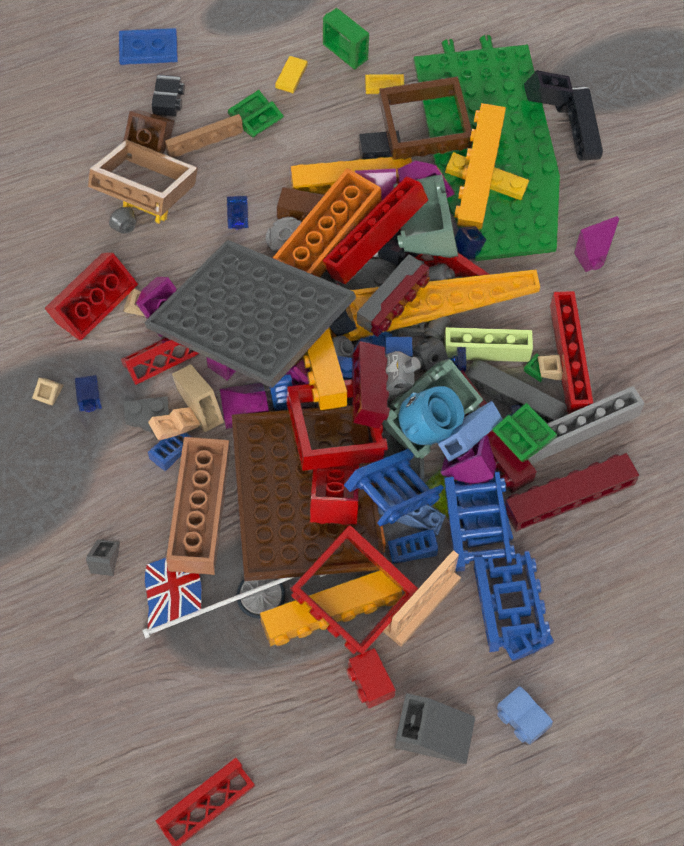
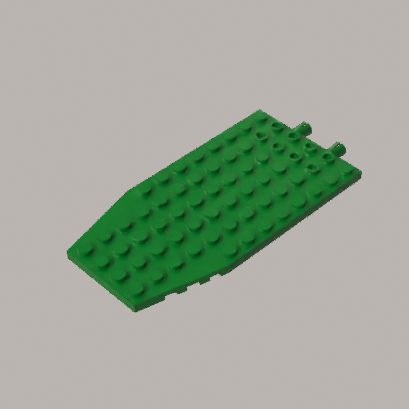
M483 35L479 39L482 48L479 50L455 52L454 40L449 39L450 44L448 45V40L445 39L442 41L444 53L414 56L413 63L418 83L458 77L471 130L477 127L474 118L476 110L481 108V103L506 107L501 134L505 133L507 135L505 141L509 143V149H505L503 156H500L497 152L495 168L529 180L522 200L490 189L482 230L458 226V218H455L456 225L459 231L461 230L464 241L474 260L484 261L556 252L560 174L543 104L528 101L524 88V83L535 72L528 44L493 48L491 36L487 35L486 41V37ZM454 96L421 101L429 138L464 133ZM468 149L449 151L444 154H432L434 165H437L455 192V195L447 198L449 210L453 216H455L456 206H461L462 199L458 198L461 186H465L466 180L445 173L453 152L467 157Z

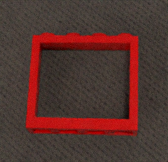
M344 380L347 398L353 397V381ZM306 384L287 387L286 402L302 471L371 463L383 459L384 450H387L388 447L386 438H382V425L380 428L369 426L373 443L311 450L300 403L314 401L312 395L314 385Z
M349 525L297 580L290 590L293 592L291 597L300 605L305 603L311 609L309 613L318 622L322 619L328 624L326 629L335 638L340 636L346 641L344 646L351 653L355 654L358 652L363 654L392 622L395 614L414 595L418 588ZM346 539L404 592L400 599L360 643L301 589Z

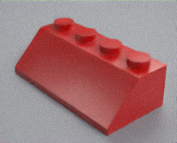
M113 252L101 253L44 309L60 327L81 341L139 284Z

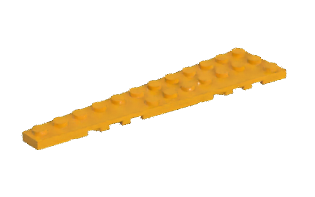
M537 270L429 281L425 288L421 287L415 299L405 305L402 314L392 320L391 326L386 332L537 293L540 291ZM379 287L351 290L355 293L356 299L349 306L357 329L342 336H345L350 341L373 336L372 332L370 333L357 324V312ZM329 327L331 338L336 337L335 333Z

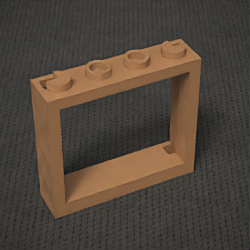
M125 140L90 168L88 187L162 216L195 186L198 168ZM125 160L173 178L176 181L161 193L111 172Z

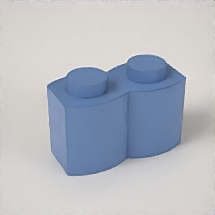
M520 686L503 699L497 707L499 711L497 715L501 721L513 726L516 737L523 743L526 741L529 745L544 734L553 723L547 713Z

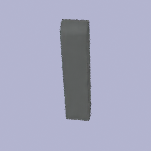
M475 360L466 373L479 392L516 411L527 403L547 424L564 417L568 411L567 406L561 401L483 361Z

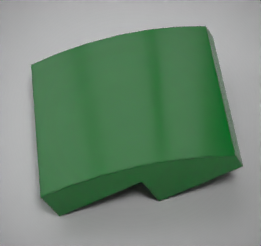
M260 90L228 109L227 112L230 117L239 114L242 119L243 130L253 138L284 118V115L273 101L269 103Z
M527 403L512 416L508 415L492 429L521 462L538 453L557 437V434Z

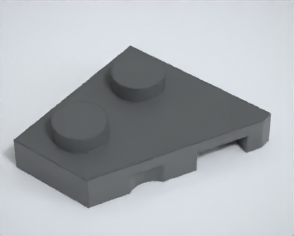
M168 397L124 401L125 423L133 427H141L143 430L152 433L153 430L148 423L150 419L156 416L169 415Z

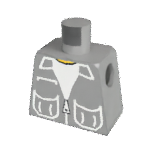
M400 351L385 354V357H387L386 373L388 374L386 390L389 391L387 402L393 401L413 387L414 371L421 367L420 361L416 357H410Z

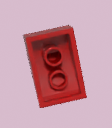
M359 464L313 469L310 522H317L319 524L338 523L342 525L357 524L358 489L349 492L344 484L354 471L359 469Z

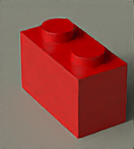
M375 648L349 659L348 668L346 669L347 675L351 682H356L359 688L356 690L361 703H366L368 709L395 697L396 690Z

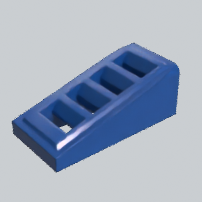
M289 374L284 375L273 388L270 387L274 411L288 409L286 402L287 387L293 386L291 375Z
M187 432L180 434L183 438L192 437ZM178 436L163 439L148 451L149 459L164 471L168 470L182 455L183 442L177 438ZM172 442H176L180 447L177 448ZM166 448H171L173 452H169ZM163 452L167 457L164 458L161 453Z
M433 529L388 541L392 564L434 557L438 554V546ZM424 541H428V548L425 547ZM419 542L420 550H416L415 543ZM407 544L410 545V549H411V552H410V553H407V549H406V545H407ZM396 546L401 547L402 555L398 556Z

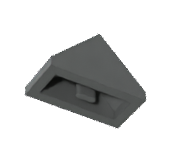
M97 539L86 557L90 573L114 576L120 542Z

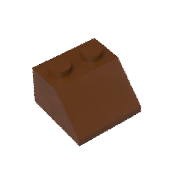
M141 110L130 111L123 142L129 140L163 154L166 149L165 140L171 139L175 121Z

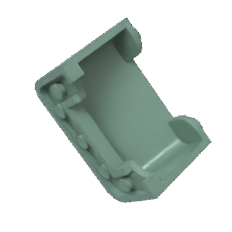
M442 174L417 179L416 181L422 183L428 201L401 228V235L397 236L399 247L404 248L405 252L447 258L458 256Z
M450 359L435 364L414 382L413 387L398 396L387 406L390 409L389 417L386 421H383L382 426L405 449H409L414 454V458L420 457L422 459L431 452V445L413 443L402 432L399 424V410L402 402L412 393H420L432 387L445 386L452 389L460 399L464 415L479 409V404L483 401L481 396Z

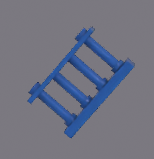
M409 449L355 470L344 484L349 492L358 488L360 490L363 489L384 512V515L377 523L379 526L387 523L393 524L400 517L428 504L432 506L440 499L439 494L444 489L442 485L430 489L413 471L409 461L413 458L414 454ZM398 472H403L422 494L417 495ZM384 477L391 478L407 496L408 500L404 501ZM371 483H377L394 502L395 506L391 507Z
M495 472L494 482L459 486V483H454V477L445 478L444 484L452 547L459 554L456 572L465 571V564H469V561H474V557L483 556L484 560L490 557L492 559L505 557L506 566L511 565L512 559H515L514 545L509 544L502 492H506L505 479H500V473ZM496 491L497 504L463 508L462 505L457 506L456 497H460L461 494ZM499 513L500 526L468 530L460 528L459 519H463L465 516ZM502 535L503 548L475 552L463 550L462 542L466 541V539Z

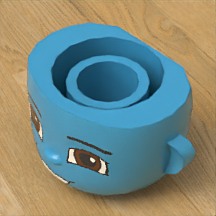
M445 386L432 387L420 393H412L402 402L399 410V424L402 432L411 442L419 445H432L449 438L455 428L463 423L464 409L460 399L452 389Z

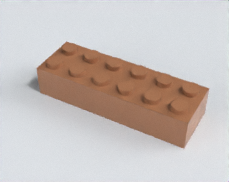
M184 437L166 557L168 571L215 575L230 458L229 440Z

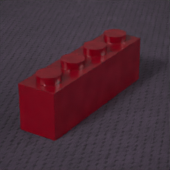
M362 341L358 343L352 354L353 423L380 428L383 421L388 419L390 412L389 407H387L389 391L386 390L388 374L386 373L387 357H385V347Z

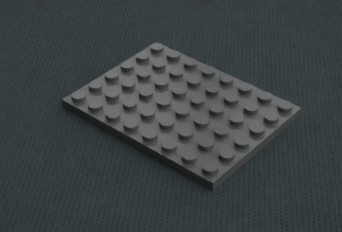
M227 240L144 323L147 329L273 388L356 299V296L351 290Z

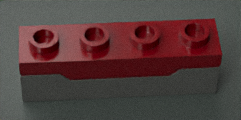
M408 255L357 312V324L370 333L372 332L376 337L383 331L386 332L391 326L392 320L402 314L405 305L415 299L419 289L426 287L430 280V267Z

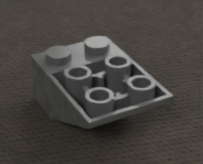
M406 693L394 748L467 764L475 716L430 698Z

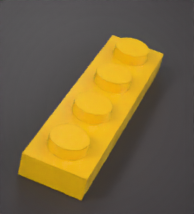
M453 152L445 173L462 179L464 167H468L470 161L466 160L465 156ZM494 167L490 189L522 200L529 180Z

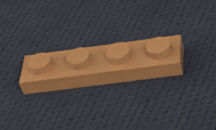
M237 114L165 140L167 154L169 157L174 158L243 133L242 119Z

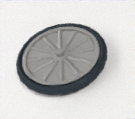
M243 579L237 588L236 595L277 579L244 581ZM279 583L237 600V603L245 614L261 619V612L284 604L285 589L283 584Z

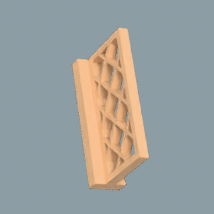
M454 550L395 614L392 622L383 631L399 646H402L460 582L461 577L455 573L459 554Z

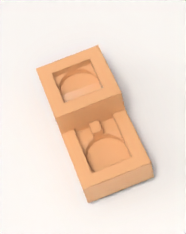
M191 407L173 409L170 415L152 417L148 422L158 440L178 436L200 426Z

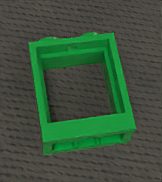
M338 8L326 13L323 17V45L354 70L366 62L369 53V32Z

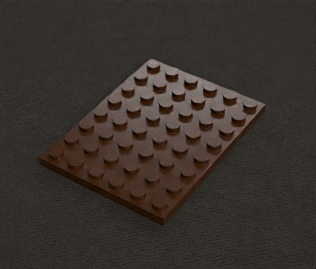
M353 405L320 410V408L302 409L311 450L369 443L367 426L353 423ZM289 410L232 415L244 581L301 577L349 525L384 556L381 528L377 524L379 521L378 506L363 489L360 490L358 488L357 524L342 525L338 523L319 524L317 522H310L313 469L302 471ZM371 463L359 464V468L367 466ZM346 539L313 576L380 569Z

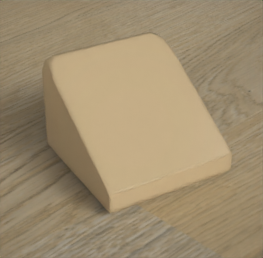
M134 289L128 294L123 309L124 312L144 316L136 305L141 293L140 291Z
M560 355L538 356L541 377L561 380L563 372Z
M39 378L32 398L53 406L63 388V384L47 378Z

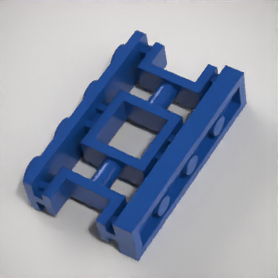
M525 551L524 555H520V553L515 554V565L494 567L492 557L484 560L483 556L474 557V573L489 652L499 651V647L508 648V637L530 634L533 645L537 644V642L546 644L547 636L550 635L549 622H544L543 614H546L544 600L539 599L538 594L541 593L540 580L535 579L534 572H537L535 558L530 557L529 551ZM522 565L525 566L529 589H527L525 580L517 582L512 580V575L522 574ZM486 570L489 571L490 578H503L502 584L493 585V594H490ZM521 591L524 607L502 609L500 594ZM531 606L534 609L538 632H536L534 623L521 624L520 617L531 616ZM494 611L497 612L498 620L511 619L512 626L501 627V637L498 636Z

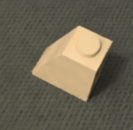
M191 364L172 374L178 392L187 406L191 407L204 432L224 423L213 389Z

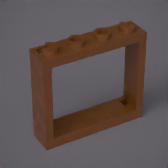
M458 77L379 89V103L393 160H405L417 156L425 157L429 154H444L449 151H463V149L472 148V141H470L472 130ZM448 96L455 97L464 133L398 143L389 105Z

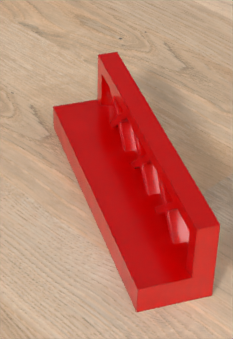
M459 253L458 256L452 258L431 255L433 261L423 260L421 258L423 254L414 257L417 260L424 261V264L428 267L446 264L449 269H453L455 277L461 276L464 278L490 275Z
M165 337L120 360L123 366L128 369L134 384L137 385L200 353L194 350L189 352V348L186 347L183 356L179 358L172 356L174 347L181 344ZM159 354L167 356L164 365L161 367L152 365L155 356ZM139 364L148 366L145 375L137 378L133 367Z
M235 757L155 820L156 824L172 846H181L254 788L255 784ZM240 775L247 785L241 790H230L231 780ZM227 784V789H221ZM215 793H226L225 802L221 806L210 805L211 796ZM196 808L206 809L205 818L201 822L190 821L191 812ZM176 824L186 825L185 834L177 841L168 831Z

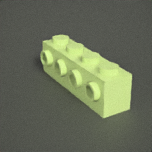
M446 327L444 348L448 358L454 360L529 362L533 350L532 330Z

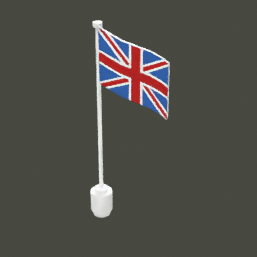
M163 558L146 566L145 586L149 612L148 630L147 628L143 629L145 639L149 638L152 633L295 577L274 580L201 609L202 586L200 575L197 573L168 571L166 558Z

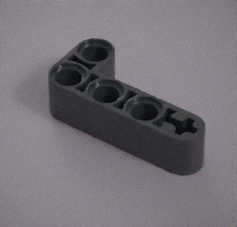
M587 86L572 87L574 93L561 106H556V110L559 113H568L577 158L580 161L599 160L602 157L603 148L590 89Z

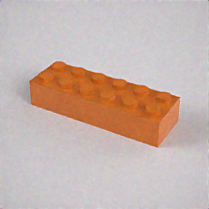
M346 168L273 256V259L320 278L327 269L322 260L382 201L381 187Z

